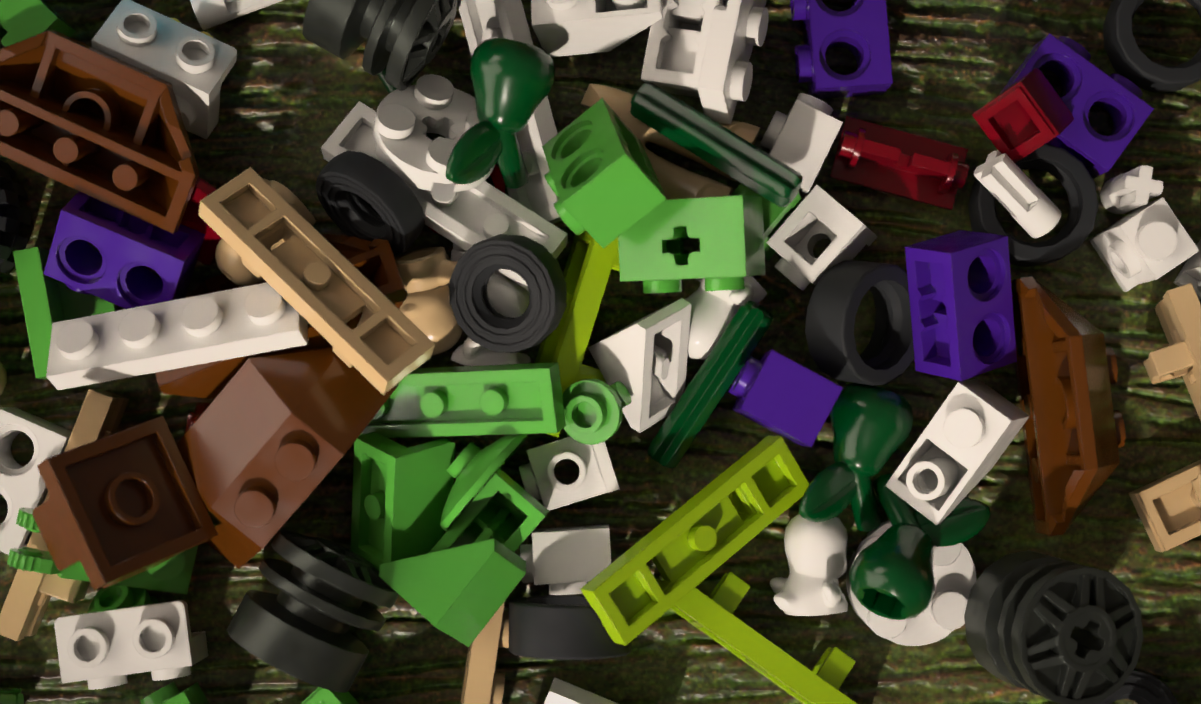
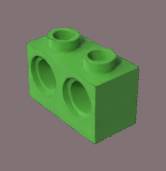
M603 98L542 146L550 169L544 177L551 189L559 197V200L554 203L558 215L576 235L579 236L586 230L602 248H605L666 200L642 142Z

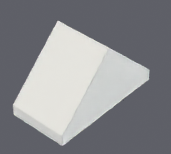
M683 298L627 325L588 347L607 384L610 386L620 381L628 389L631 403L622 408L630 427L639 433L669 416L685 392L692 304Z

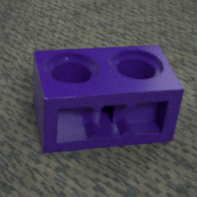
M790 0L792 20H802L804 44L795 45L797 83H807L808 95L818 99L881 95L893 84L886 0H851V8L845 11H833L826 7L822 0ZM833 47H842L849 50L856 59V72L849 75H840L833 72L826 63V51Z
M1049 33L1033 47L1001 92L1035 68L1055 73L1062 85L1060 98L1072 113L1074 120L1061 134L1046 144L1067 150L1083 162L1092 179L1112 168L1154 108L1140 99L1143 93L1132 81L1114 73L1108 76L1090 63L1091 55L1082 45L1065 36H1060L1057 39ZM1091 106L1101 107L1111 116L1113 127L1109 136L1098 134L1090 126L1088 113Z
M79 191L61 209L43 274L65 283L68 288L75 292L92 294L125 309L186 297L206 234L180 224L178 232L172 234ZM88 242L95 245L100 252L94 250ZM147 267H150L153 270H155L160 277H157L154 274H152L147 269Z
M959 230L905 246L915 371L963 381L1017 362L1008 236Z
M770 350L760 354L758 360L751 356L732 382L728 392L737 397L731 410L796 445L812 447L843 387L774 350Z

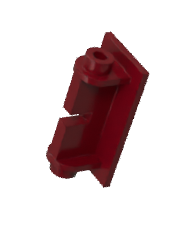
M846 116L830 178L951 211L958 188H963L968 175L969 164L965 163L968 149Z

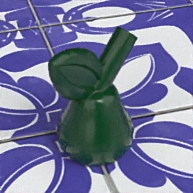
M491 37L482 41L474 50L470 66L475 91L477 118L480 122L462 134L455 144L446 166L445 176L449 181L456 184H470L484 177L498 161L506 187L516 189L526 185L529 181V174L516 133L524 129L535 109L550 92L554 83L555 67L551 56L542 48L510 39Z
M851 383L843 386L830 411L833 431V455L836 463L823 469L811 481L801 500L799 514L811 522H824L838 516L851 503L856 528L860 531L868 532L877 529L881 525L871 476L880 472L891 455L908 438L912 430L914 417L911 405L903 396L876 386Z
M889 473L877 478L873 482V488L892 526L875 542L860 552L851 566L849 578L851 591L869 611L888 619L907 620L923 613L933 599L935 591L933 546H952L967 541L977 535L986 525L991 512L986 504L965 497L939 525H935L917 510L913 511L911 505L885 486L893 473Z

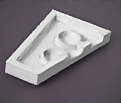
M725 0L728 3L727 6L716 5L713 9L697 88L704 115L717 123L731 125L737 101L745 102L749 96L753 77V66L749 60L753 46L761 47L766 37L768 9L765 8L767 0Z

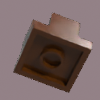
M163 416L47 458L37 466L50 497L36 507L32 514L52 559L59 571L81 562L94 590L103 587V589L154 568L175 555L218 535Z

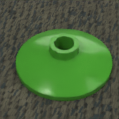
M507 434L482 450L473 442L469 443L446 470L456 480L443 508L440 527L446 531L456 521L499 469L503 468L530 434Z

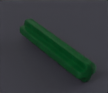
M646 82L632 97L630 102V113L632 116L775 205L786 207L797 196L803 179L799 172L657 85Z
M751 300L741 305L648 446L647 453L653 460L670 469L678 465L770 327L773 315L767 309Z

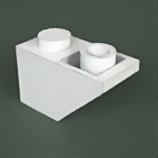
M531 0L532 27L542 48L551 57L609 52L663 18L662 0Z
M980 379L959 381L885 486L935 525H939L993 468L1030 416Z

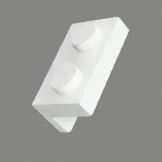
M121 0L92 39V47L171 83L186 131L207 140L218 123L221 83L236 63L237 50L228 44L132 0Z
M184 600L62 616L57 618L54 623L62 684L87 680L89 690L128 683V674L151 671L152 681L191 675L190 666L208 656L206 632L191 633L188 606Z

